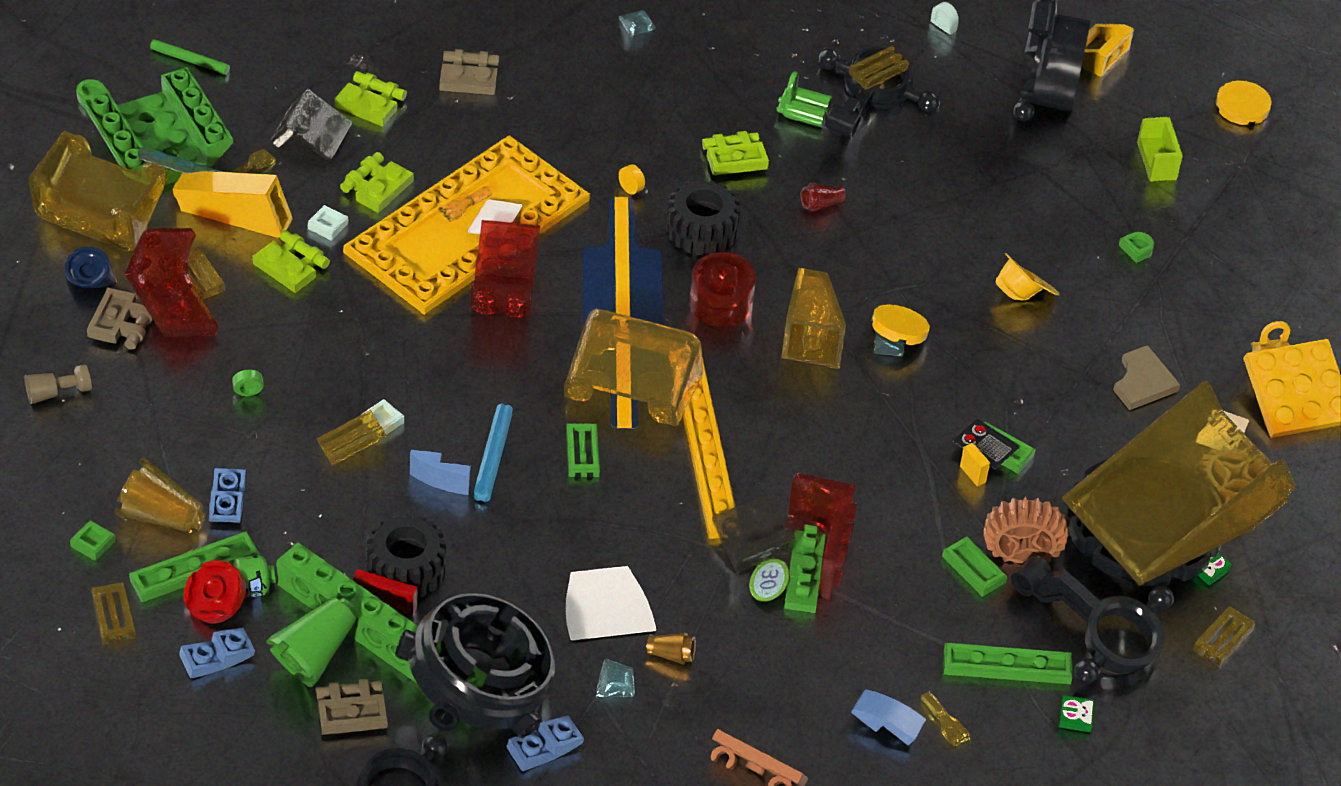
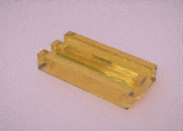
M890 46L851 65L848 73L867 90L907 70L909 62L906 59L902 60V55L900 53L895 54V48ZM895 64V65H893V66H891V67H889V68L883 70V68H885V67H887V66H889V65ZM871 74H874L873 76H871V77H869V78H867V79H864L865 77H867V76H869V75H871Z
M198 246L194 247L191 253L188 250L183 251L181 257L177 254L171 256L172 264L198 301L225 291L224 282ZM188 263L196 278L206 290L202 291L184 264Z
M369 410L317 438V441L330 463L334 465L385 438L386 434L377 418L374 417L373 412ZM374 429V431H372V432H370V433H368V434L362 436L363 434H365V433H367V432H369V431H371V430ZM345 444H348V445H346V446H344V447H342V448H340V449L334 451L335 449H337V448H339V447H341V446H343V445H345Z
M123 582L91 588L103 644L110 643V639L116 638V642L123 641L122 637L128 636L129 640L135 639V629ZM118 591L126 627L120 628L112 592ZM100 594H105L113 626L112 630L107 628Z
M1229 606L1195 642L1193 650L1197 653L1202 650L1205 652V658L1209 660L1213 657L1215 659L1214 663L1220 667L1254 629L1255 622ZM1231 617L1235 618L1211 646L1207 644ZM1243 623L1244 626L1237 632V634L1226 644V646L1221 651H1218V649Z

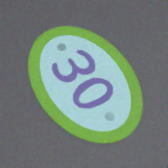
M769 559L758 565L753 571L749 582L752 596L759 601H770L778 597L785 590L789 581L787 565L779 559Z

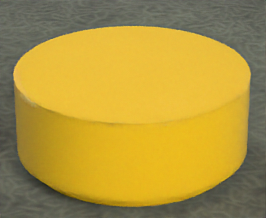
M630 164L620 169L619 181L622 188L628 194L633 195L644 189L645 178L642 171L636 165Z

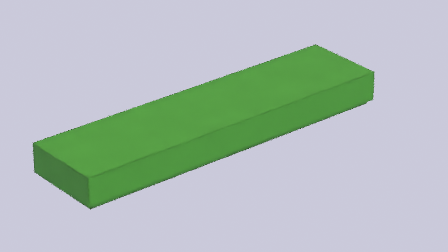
M247 531L131 572L129 573V580L143 603L184 588L193 571L196 573L202 568L200 565L205 562L222 560L233 565L236 558L259 555V551Z
M945 642L943 648V674L1071 685L1072 656L1071 652Z

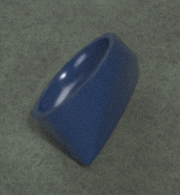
M94 247L77 249L69 255L66 261L65 277L76 286L82 288H101L116 282L112 265L107 255L100 249Z

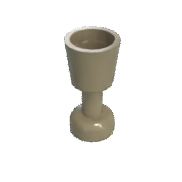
M86 364L76 366L74 374L55 378L53 373L24 376L26 391L31 405L58 396L59 389L77 386L78 390L82 392L92 390L91 378Z

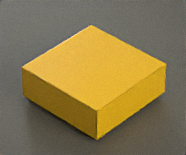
M971 443L964 446L960 467L977 487L985 484L990 462L975 444Z

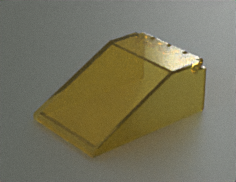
M1206 380L1061 497L1064 503L1139 586L1253 530L1289 501L1287 495L1296 488L1289 469L1282 459L1273 464L1261 450H1256V445L1240 429L1236 430L1237 425L1221 411L1222 407L1211 385Z

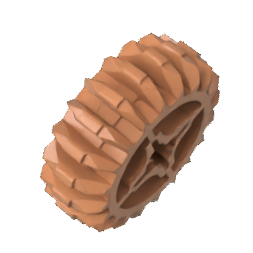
M1025 496L1023 500L1012 498L1010 503L1001 501L1000 507H993L992 512L987 514V519L985 520L984 537L987 549L992 551L993 557H1002L1004 562L1012 561L1016 564H1024L1031 556L1037 555L1050 563L1052 557H1059L1060 551L1065 550L1068 527L1065 514L1060 513L1059 507H1051L1050 501L1041 503L1038 498L1027 500Z

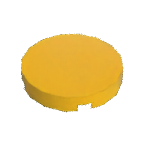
M1248 81L1226 83L1219 89L1216 98V107H1219V113L1227 120L1240 125H1248L1249 122L1261 123L1268 117L1272 104L1270 95L1265 89Z
M880 305L874 309L871 319L874 330L881 336L893 342H899V339L907 340L906 344L908 345L920 344L925 341L930 328L927 320L919 313L899 305Z

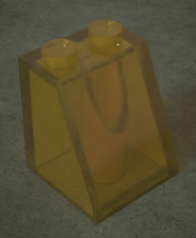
M798 268L786 317L781 358L839 369L846 322L829 275L826 272Z

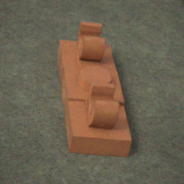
M719 729L716 730L712 738L721 746L712 751L711 760L717 763L722 754H728L729 761L725 767L729 770H733L737 765L736 755L748 761L745 767L763 776L764 772L767 771L776 775V777L769 781L768 786H777L781 783L786 786H793V784L805 786L809 779L803 773Z

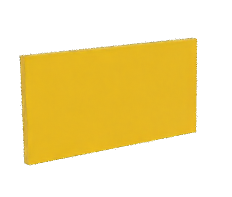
M508 135L343 245V253L425 315L587 203L590 199V193ZM488 199L522 204L520 211L503 238L468 233L469 228Z

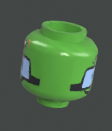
M262 555L240 557L234 560L233 566L241 572L246 582V595L244 598L267 595L270 590V584L276 583L274 565H267L266 559Z

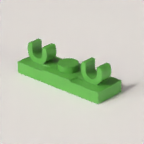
M805 524L804 531L795 530L784 609L816 613L826 534L817 533L818 526Z

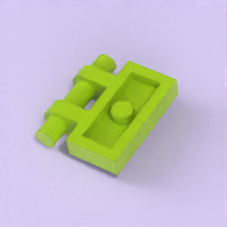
M356 71L353 81L360 85L356 86L348 83L334 99V107L384 127L397 111V102L393 101V99L396 98L404 101L407 91L399 88L398 84L389 81L386 83L377 79L376 75L369 72L364 74ZM372 89H374V90H376V91L381 92L382 94H381V95H378V94H376V93H374V92H371V91H372Z
M747 131L737 132V135L730 136L714 134L712 138L702 139V146L704 150H707V159L713 176L768 169L769 160L763 143L759 142L758 132L747 133Z
M376 152L373 156H367L361 162V166L356 171L352 170L345 176V181L340 184L341 190L345 193L350 192L352 189L356 190V201L377 213H380L414 182V173L392 161L385 167L379 165L384 161L383 155L379 152ZM368 174L373 177L369 181L364 179Z
M284 230L280 235V240L286 244L281 246L272 241L253 255V264L296 293L316 278V270L313 267L318 265L325 269L328 267L330 260L323 255L322 250L316 246L311 247L306 244L304 238L297 233L292 234ZM297 252H299L300 254H302V255L305 256V257H303L302 259H299V258H298L297 256H295L294 254H296Z

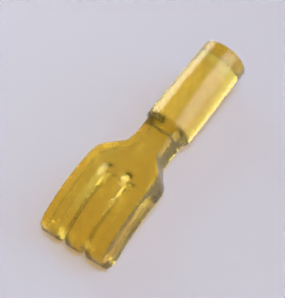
M261 149L251 154L247 163L238 166L229 173L249 174L253 170H259L274 163L276 158L271 156L265 149Z
M484 186L464 199H455L440 206L438 210L440 213H443L448 222H452L464 216L468 207L490 197L492 192L488 186Z
M931 691L921 697L923 703L941 722V732L953 746H957L971 738V734L961 723L948 715L946 709Z

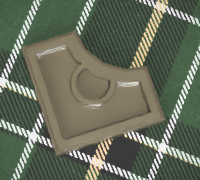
M1148 345L1123 354L1122 363L1126 369V374L1123 379L1115 383L1113 391L1129 410L1179 392V382Z

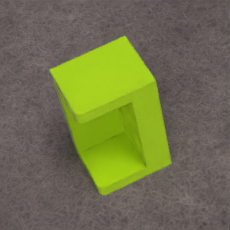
M1170 117L1144 118L1141 123L1137 144L1149 180H1177L1183 155Z

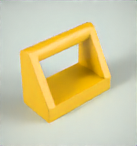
M1095 24L1088 32L1081 67L1102 77L1130 49L1134 29L1125 24ZM1097 37L1107 41L1100 49H1086Z

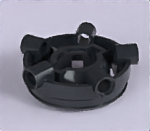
M465 593L445 598L437 603L422 619L415 632L407 629L403 631L395 652V657L409 662L417 685L434 704L429 711V720L436 728L442 731L452 730L461 721L485 729L511 728L523 739L530 735L542 722V717L537 711L546 698L554 677V654L540 626L527 613L508 601L480 593ZM447 620L449 625L442 638L440 654L438 655L435 647L438 643L442 624L440 621ZM489 626H492L502 631L503 633L500 635H496L490 631ZM464 649L479 650L489 655L492 659L504 658L510 668L506 671L491 669L480 687L473 686L467 682V679L477 661L467 654ZM537 675L538 686L532 682L514 693L512 697H507V695L523 685L528 676Z

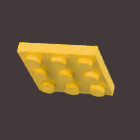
M1328 339L1246 353L1243 357L1270 438L1341 425V374Z

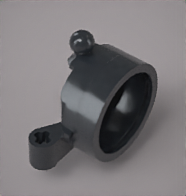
M1036 0L1032 4L1024 54L1035 59L1031 79L1024 84L1023 91H1020V100L1013 108V114L1019 121H1029L1033 118L1035 114L1034 105L1069 112L1073 110L1091 21L1057 14L1056 0Z

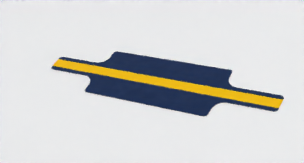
M630 197L609 198L608 242L603 246L584 247L582 249L583 370L600 372L610 379L611 426L614 428H636L638 426L637 382L639 378L645 374H660L665 371L662 252L659 249L643 248L636 243L634 199Z

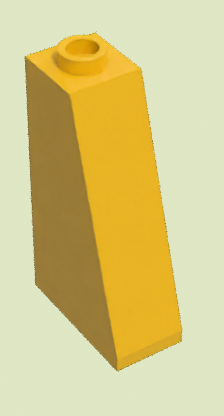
M210 171L182 173L173 188L174 197L177 199L179 207L183 212L272 237L280 238L281 233L287 230L293 220L277 175Z

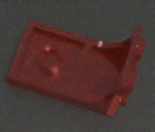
M490 220L481 221L475 278L470 288L471 310H476L478 313L485 315L496 312L506 313L508 316L515 318L522 317L523 315L530 316L540 225Z
M192 228L145 229L124 273L164 337L216 335L219 328L218 323L193 287L189 277L188 257L196 237V233Z
M796 473L792 481L788 515L792 518L806 520L818 525L829 537L823 559L818 597L830 600L832 589H839L843 570L838 568L842 569L843 565H845L849 548L844 545H848L851 542L854 523H850V521L854 522L858 506L857 503H853L855 485Z

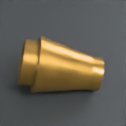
M687 632L660 636L649 635L647 654L684 664L685 661L692 662L695 654V637L688 636Z

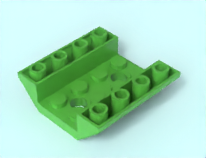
M188 67L161 75L162 92L116 105L108 91L82 99L84 108L126 177L152 188H158L177 182L183 173L137 158L138 150L142 147L211 168L233 144V137ZM144 120H152L153 122L146 123Z

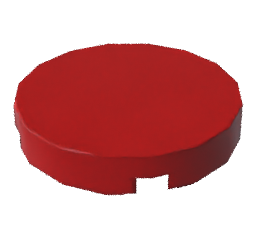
M222 560L208 561L200 565L202 568L196 573L193 571L189 576L184 588V603L190 613L198 620L214 624L229 619L241 607L246 595V582L241 572L229 562Z

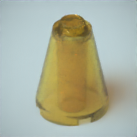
M141 458L138 463L142 464L143 467L140 471L132 470L117 500L123 503L122 508H115L114 514L186 533H191L193 529L199 530L207 515L202 512L204 505L152 462Z

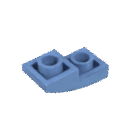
M411 450L410 475L435 488L469 495L471 466L441 463L442 453Z
M214 468L209 521L241 523L246 470Z
M244 627L214 632L212 640L208 642L181 646L179 656L189 677L195 678L234 666L252 657L255 649Z
M867 689L863 691L851 711L853 715L875 732L884 726L908 746L915 740L926 721V718L903 703Z
M568 715L541 722L537 732H533L523 739L519 736L510 738L507 749L521 771H524L568 753L581 745L584 738Z

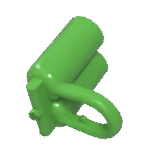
M794 71L790 76L783 96H779L778 102L780 103L776 108L777 112L784 114L785 118L822 127L831 106L832 96L797 87L799 72Z

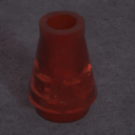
M810 183L807 187H803L801 191L803 207L810 209L812 212L836 204H842L845 201L843 187Z

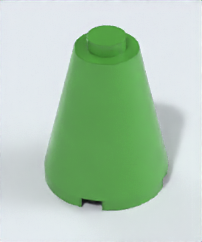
M333 597L270 636L266 643L274 645L270 651L292 675L301 673L305 677L301 682L309 687H313L355 623L356 618L353 614L356 610L345 598L338 600Z

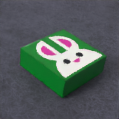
M1218 553L1216 557L1210 558L1208 568L1197 576L1210 586L1231 571L1232 563Z
M1063 695L1059 727L1091 732L1095 700Z

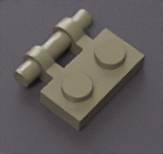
M464 49L444 51L443 62H453L454 64H442L440 91L495 95L498 68L487 66H498L499 55L488 54V51H480V54L464 52ZM463 63H465V64H477L478 66H467V65H463Z
M107 288L87 328V337L116 344L120 336L127 337L125 346L128 349H135L137 344L143 341L146 334L145 328L147 324L152 322L155 316V301L146 299L143 305L136 303V294ZM129 317L136 318L134 324L127 322Z
M368 678L358 679L357 683L340 685L339 682H328V686L316 687V698L320 700L318 701V711L322 735L387 728L384 695L379 694L382 693L381 680L368 682Z

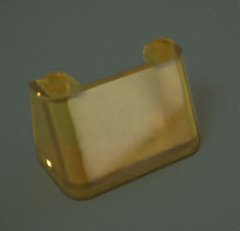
M63 131L29 176L28 182L34 211L42 219L122 250L133 251L140 243L166 185L167 171L166 168L160 165L144 163L138 173L92 156L88 141L83 136Z
M603 309L592 310L585 321L564 384L565 397L575 401H587L592 397L594 389L642 401L648 403L649 413L656 422L677 427L703 376L701 342L694 334L684 330Z

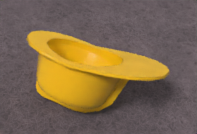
M1005 253L1009 259L995 282L1010 298L1021 301L1027 300L1042 289L1057 296L1060 295L1050 284L1020 266L1011 256Z

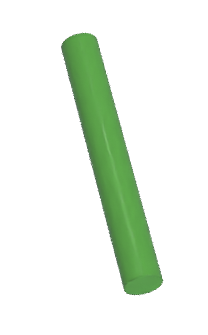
M153 39L151 42V50L227 75L230 70L229 64L156 39Z

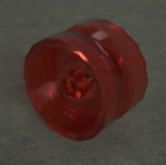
M711 253L700 258L694 265L692 273V288L689 302L692 312L699 320L713 326H735L745 321L753 309L757 278L754 267L747 259L733 253Z

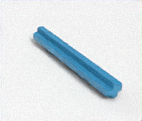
M499 404L496 408L474 489V498L477 501L487 502L490 500L513 415V408L510 405Z

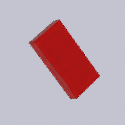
M357 569L353 577L354 582L394 610L414 614L417 608L416 586Z

